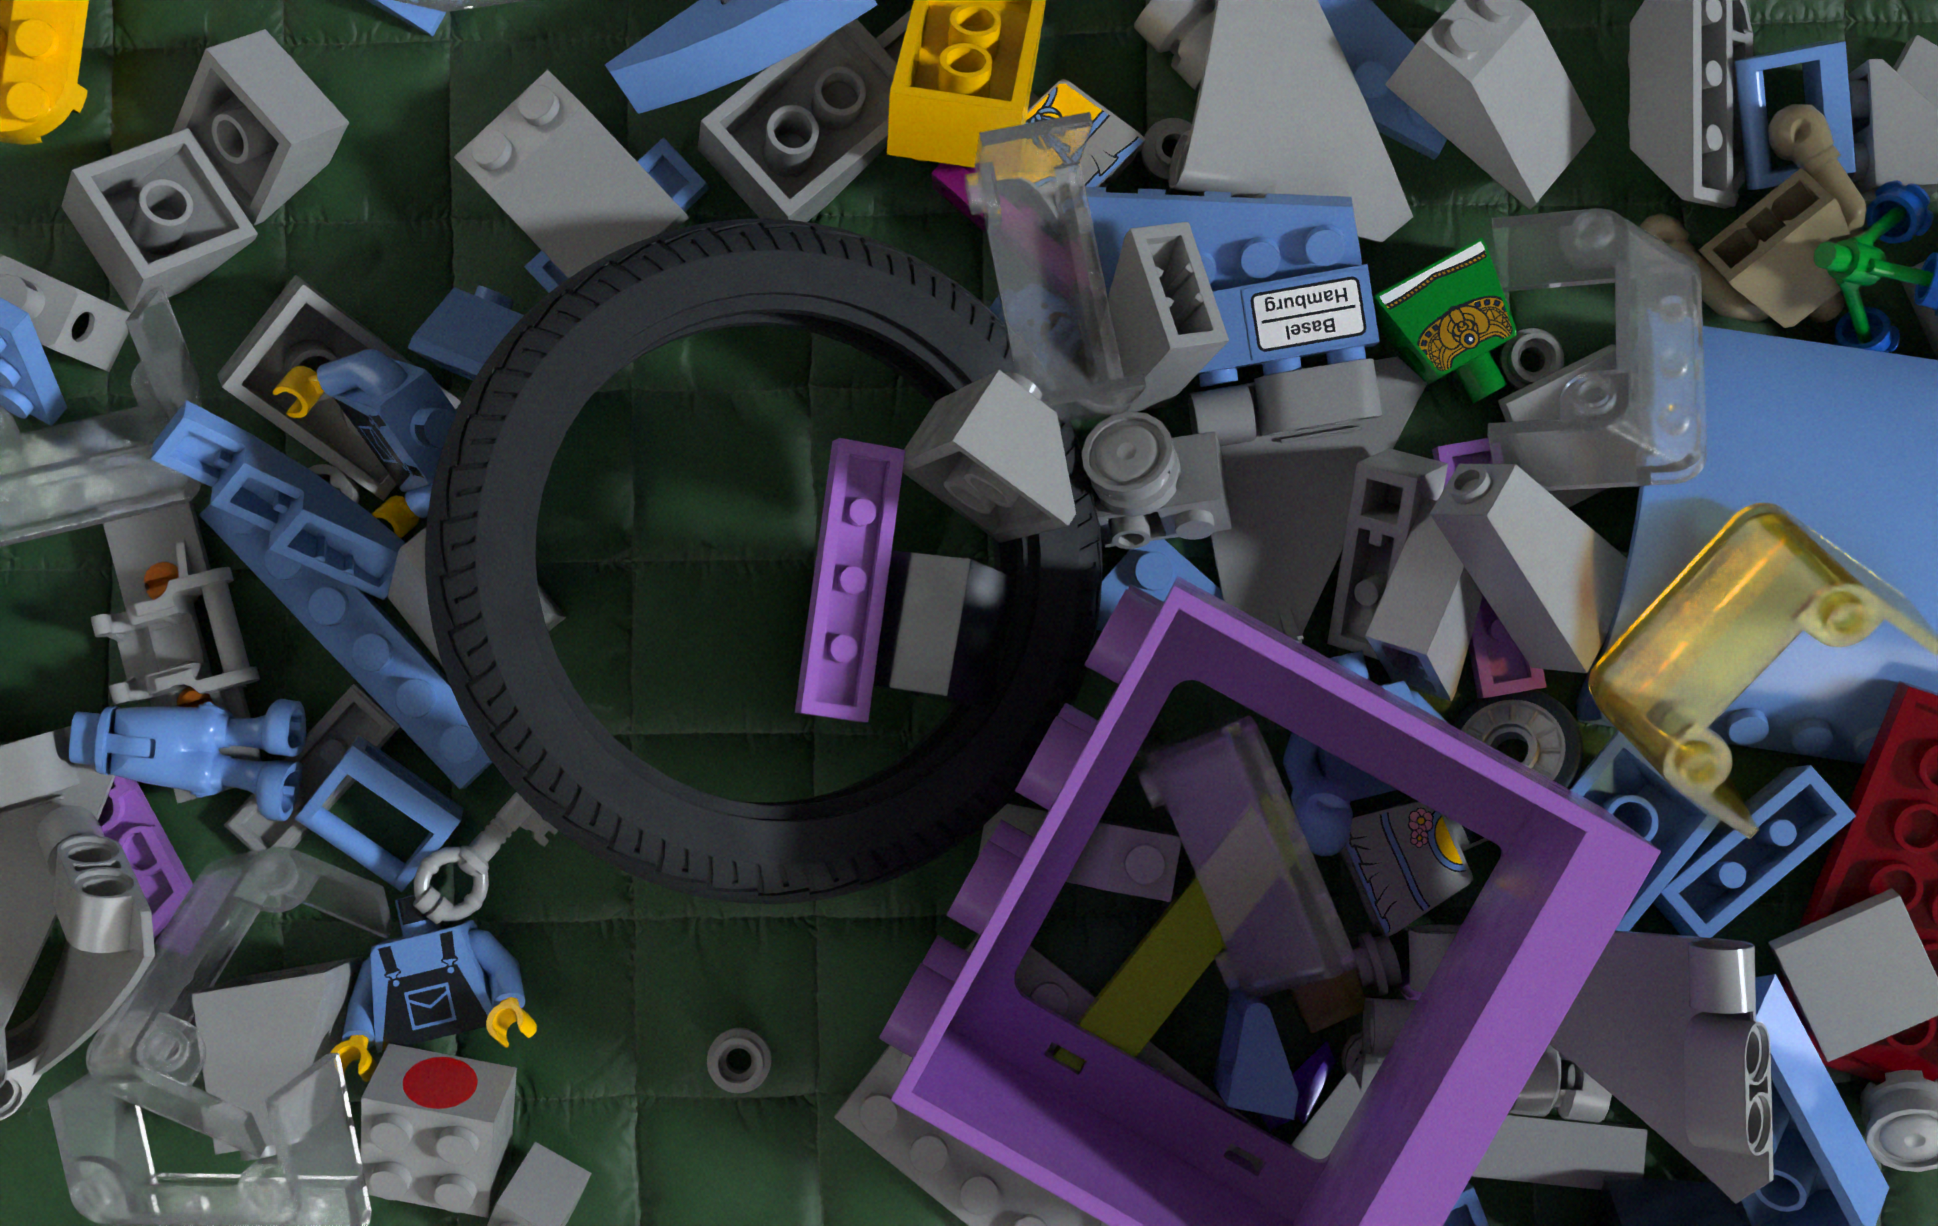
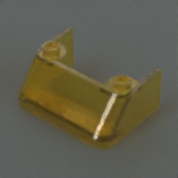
M1755 503L1737 512L1601 657L1590 672L1588 685L1598 709L1673 788L1751 839L1759 829L1733 781L1728 776L1732 767L1731 752L1724 739L1708 727L1803 630L1827 646L1846 647L1865 639L1886 619L1936 656L1938 655V634L1907 597L1791 513L1773 503Z

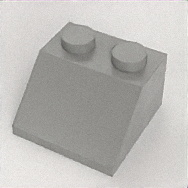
M264 29L205 49L171 134L187 128L190 129L248 220L255 226L264 222L330 163L349 121L296 64L294 59Z
M189 128L73 169L61 206L131 313L188 290L253 242L258 235Z

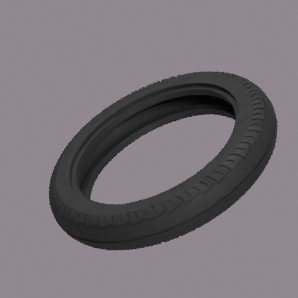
M736 219L704 223L665 232L630 244L606 255L583 268L552 290L528 311L501 340L470 385L444 442L431 489L427 515L425 575L430 617L439 656L459 708L476 739L499 772L524 801L543 819L568 839L594 856L622 871L661 887L720 901L751 904H785L823 900L847 895L903 876L938 858L970 837L1017 793L1015 790L1055 717L1059 715L1065 703L1073 706L1086 674L1087 667L1084 664L1093 649L1101 602L1102 542L1095 493L1083 467L1082 448L1058 395L1044 372L1020 340L978 298L956 281L917 257L865 235L841 228L795 220ZM770 326L792 328L819 334L850 345L877 359L902 376L932 406L937 400L997 370H1001L1005 374L1006 372H1014L1022 375L1042 392L1040 400L1057 412L1076 515L1070 525L1002 543L992 538L995 560L994 569L1010 575L1014 579L991 709L953 703L928 734L911 750L886 768L860 782L835 792L807 799L783 802H741L728 800L701 792L678 782L638 758L616 740L592 714L574 689L562 667L545 624L537 583L535 561L536 530L543 489L559 446L568 428L587 400L614 374L642 355L687 336L728 327Z

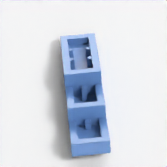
M699 0L606 63L605 66L634 109L640 114L700 96L757 73L819 42L877 6L875 0H730L722 5L719 0Z
M188 400L184 402L153 442L151 460L211 486L210 505L270 531L269 550L379 599L384 600L388 596L399 548L405 544L401 538L366 509L305 466L238 426Z

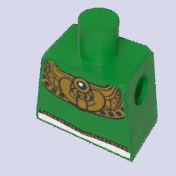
M1482 237L1373 297L1377 327L1409 367L1427 383V386L1455 371L1472 403H1475L1507 385L1489 352L1517 336L1516 326L1488 247Z

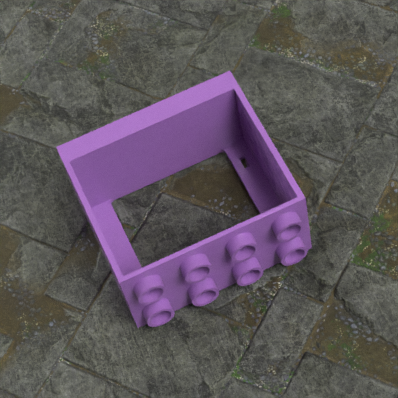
M1177 576L1164 601L1130 584L1129 588L1123 593L1084 664L1086 667L1118 684L1101 716L1097 720L1065 703L1059 715L1052 722L1015 792L1048 809L1037 832L1032 837L1001 819L946 915L980 934L971 951L968 952L937 935L879 1037L880 1040L912 1057L890 1101L1109 1226H1443L1660 855L1661 850L1601 806L1183 578ZM1186 680H1196L1206 684L1492 841L1501 850V857L1447 952L1330 1154L1323 1159H1315L1027 997L1020 991L1016 983V970L1166 699L1177 684ZM1051 1042L1084 1059L1085 1062L1080 1071L1054 1058L1053 1054L1055 1051L1046 1052ZM1232 1143L1264 1161L1259 1171H1256L1250 1161L1230 1150L1227 1151L1229 1145Z

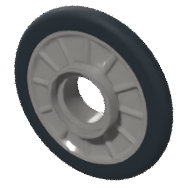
M1528 690L1488 698H1475L1465 705L1450 723V725L1494 749H1497L1498 745L1509 739H1520L1526 742L1529 746L1528 754L1521 763L1569 790L1575 783L1581 770L1583 740L1575 718L1558 700L1541 691Z

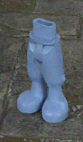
M287 699L276 700L268 708L266 715L257 718H235L229 710L214 705L212 702L199 704V707L152 706L119 708L118 706H109L101 714L77 711L73 716L71 724L69 760L71 763L95 765L96 771L102 775H114L150 785L186 790L198 798L221 793L227 786L247 790L256 795L257 807L263 817L271 821H286L290 817L298 798L303 773L302 764L296 761L284 760L251 761L234 759L231 756L220 754L219 749L242 746L263 749L267 753L274 755L297 756L303 751L306 742L305 711L300 701Z

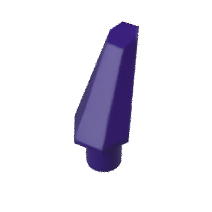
M1327 1041L1292 1074L1299 1093L1294 1118L1298 1116L1302 1125L1307 1123L1336 1065L1335 1058ZM1259 1113L1270 1132L1292 1120Z

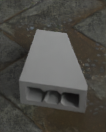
M1189 222L1130 228L1125 235L1091 357L1110 416L1129 411L1138 412L1165 408L1229 341Z
M1425 497L1365 637L1392 682L1404 681L1411 689L1452 701L1458 687L1483 594L1430 515L1437 500Z

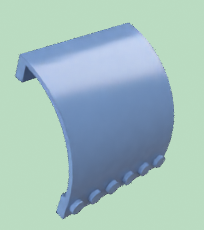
M1643 317L1627 358V364L1635 385L1645 386L1644 450L1636 516L1622 585L1607 637L1599 659H1595L1589 669L1575 704L1578 722L1865 764L1899 681L1938 693V360Z

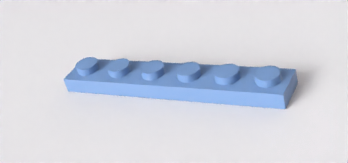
M210 504L199 514L459 789L467 788L493 763L476 739L460 710L447 676L368 593L269 550L270 531Z

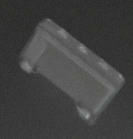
M1090 112L980 132L975 157L976 173L964 175L971 215L983 213L1014 371L1010 372L1022 375L1042 392L1040 400L1057 412L1058 421L1099 418L1127 412L1146 389L1144 374L1128 377L1123 375L1080 160L1093 127Z
M1593 208L1492 218V232L1503 292L1615 283L1616 369L1585 372L1575 376L1566 383L1559 396V419L1488 423L1487 435L1493 464H1516L1547 491L1669 485L1683 483L1697 476L1704 468L1708 457L1701 271L1698 264L1676 248L1608 209Z
M163 285L150 288L125 321L141 359L131 376L132 390L139 406L20 433L13 415L0 405V547L183 505L191 501L198 494L203 485L202 482L151 460L153 442L184 402L188 400L202 408L199 376Z
M1229 713L1137 752L1141 763L1147 766V769L1137 772L1147 800L1152 809L1164 805L1168 815L1172 818L1221 934L1224 952L1215 955L1214 959L1229 993L1239 990L1246 1000H1251L1332 979L1357 968L1356 959L1279 774L1264 739L1250 715Z
M272 847L228 855L209 863L202 870L154 944L155 957L144 975L121 1006L100 1027L91 1041L86 1054V1064L96 1084L109 1094L260 1158L266 1148V1143L251 1111L192 1086L204 1066L206 1045L198 1029L190 1024L195 1016L191 994L214 986L260 910L280 913L289 911L302 903L387 939L393 930V924L384 886L289 847Z
M327 1053L265 1100L277 1158L260 1159L248 1167L242 1174L155 1173L131 1063L126 1054H117L47 1099L72 1204L80 1214L96 1223L106 1226L369 1225L371 1205L340 1053Z

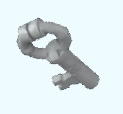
M517 792L495 815L496 818L490 821L489 826L486 825L485 830L481 831L469 846L444 847L421 861L414 879V895L416 899L413 906L421 913H426V917L434 924H438L441 921H459L482 907L489 888L488 861L501 848L500 845L506 842L507 837L510 838L511 833L515 832L519 826L525 830H531V837L543 847L549 842L544 836L547 831L554 835L558 832L550 823L543 820ZM447 863H457L463 872L473 877L471 893L465 896L463 902L454 906L444 896L440 897L441 894L430 885L432 875L439 871L440 866Z

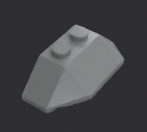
M1644 0L1630 22V51L1628 54L1630 70V113L1628 116L1630 150L1682 200L1724 209L1736 206L1739 197L1738 189L1746 179L1735 60L1753 56V30L1746 0Z

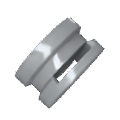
M1129 411L1108 417L1098 423L1087 436L1082 450L1083 467L1091 481L1095 495L1105 508L1115 514L1131 517L1150 514L1166 505L1177 492L1176 482L1178 476L1182 474L1173 440L1164 424L1148 413Z
M1899 1070L1885 1073L1886 1081L1877 1086L1869 1082L1861 1092L1859 1108L1861 1118L1866 1126L1865 1141L1872 1156L1883 1165L1900 1171L1922 1172L1938 1169V1078L1931 1081L1923 1077L1922 1071Z

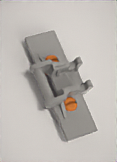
M184 484L99 508L126 612L100 614L91 617L95 637H109L117 641L127 677L126 681L109 686L113 705H128L150 701L151 706L199 707V704L212 702L214 705L229 710L235 718H251L243 688L247 687L246 684L260 680L258 668L256 666L250 667L228 586V583L234 581L231 568H210L189 486ZM200 595H203L224 672L216 676L212 674L204 637L194 606V602ZM231 746L219 749L220 754L231 756L234 759L262 761L260 750L257 748ZM227 786V788H226L224 791L229 790V789H233V788H236V787ZM173 788L177 804L198 798L190 794V791Z

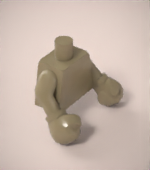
M1791 104L1774 114L1767 130L1769 144L1773 152L1780 159L1793 161L1799 168L1798 171L1699 249L1700 252L1696 251V248L1688 241L1689 232L1678 219L1662 213L1649 216L1637 229L1634 246L1644 265L1656 272L1670 276L1678 285L1683 282L1718 315L1752 322H1760L1771 317L1784 328L1794 327L1807 316L1816 323L1827 322L1835 318L1842 311L1845 299L1840 293L1841 288L1826 269L1815 265L1814 252L1823 242L1838 243L1839 241L1848 240L1862 234L1866 214L1865 200L1837 160L1841 154L1833 145V137L1825 116L1812 104Z

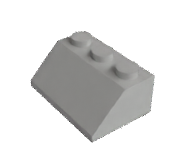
M997 370L937 400L904 449L905 456L902 472L999 543L1069 526L1076 515L1057 412L1040 400L1042 397L1040 389L1020 374L1014 372H1006L1005 374L1001 370Z

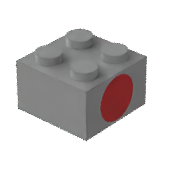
M389 1043L361 1097L360 1193L387 1200H398L445 1209L450 1212L488 1218L511 1162L517 1068Z

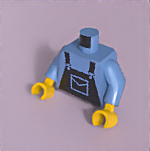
M375 349L362 350L320 365L317 373L305 366L292 368L273 390V395L288 392L298 398L286 412L291 418L306 416L324 392L335 399L400 490L406 492L405 498L397 495L392 496L372 513L376 519L383 518L387 520L394 528L393 533L402 539L418 524L419 517L426 518L428 515L431 489L437 464L457 411L432 375L425 369L389 358L381 351Z
M415 895L395 900L403 936L372 946L370 957L362 963L348 1003L342 1033L343 1042L336 1045L330 1052L328 1057L329 1069L337 1080L343 1083L346 1067L352 1061L360 1059L358 1074L364 1082L370 1081L377 1068V1063L367 1050L374 1044L376 1045L377 1053L386 1050L389 1043L409 1046L486 1027L489 1035L507 1048L509 1042L506 1033L510 1025L516 1021L519 1030L528 1038L532 1037L537 1031V1025L534 1019L522 1009L525 1005V995L518 960L490 932L479 930L473 920L441 927V922L434 924L426 917V913H421L413 906L416 899Z

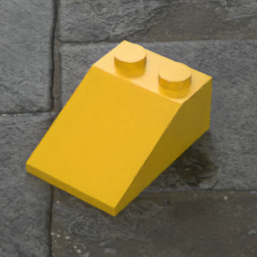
M914 0L890 89L887 155L912 158L918 161H932L973 167L984 171L1016 174L1025 131L1046 0Z

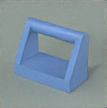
M1825 40L1735 60L1747 190L1779 186L1799 170L1795 163L1772 169L1763 70L1802 63L1805 104H1812L1825 116L1833 137V145L1841 154L1837 160L1847 174L1856 172L1845 41Z
M358 735L294 819L402 892L416 876L421 861L433 852L438 851L461 822L464 808ZM347 774L430 831L406 863L322 806Z
M1237 985L1230 991L1213 1084L1227 1107L1294 1120L1299 1093L1271 1011L1252 989L1246 985Z

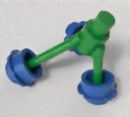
M1898 180L1886 182L1876 190V198L1871 201L1866 211L1868 229L1862 234L1848 240L1839 241L1838 243L1823 242L1814 252L1815 265L1826 269L1829 275L1835 279L1843 291L1849 310L1836 325L1834 335L1837 342L1834 345L1886 353L1896 350L1900 341L1898 328L1890 325V318L1881 310L1873 307H1864L1859 291L1861 285H1873L1881 277L1916 284L1915 303L1932 308L1935 311V316H1938V253H1931L1922 269L1886 262L1884 252L1880 248L1873 246V243L1878 239L1887 243L1907 242L1913 238V235L1921 236L1925 234L1932 225L1933 212L1928 210L1930 197L1925 190L1913 183L1905 186Z

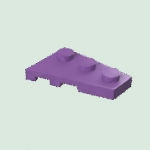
M115 776L98 823L104 836L117 841L127 856L151 909L153 938L155 939L195 896L197 890L138 782Z

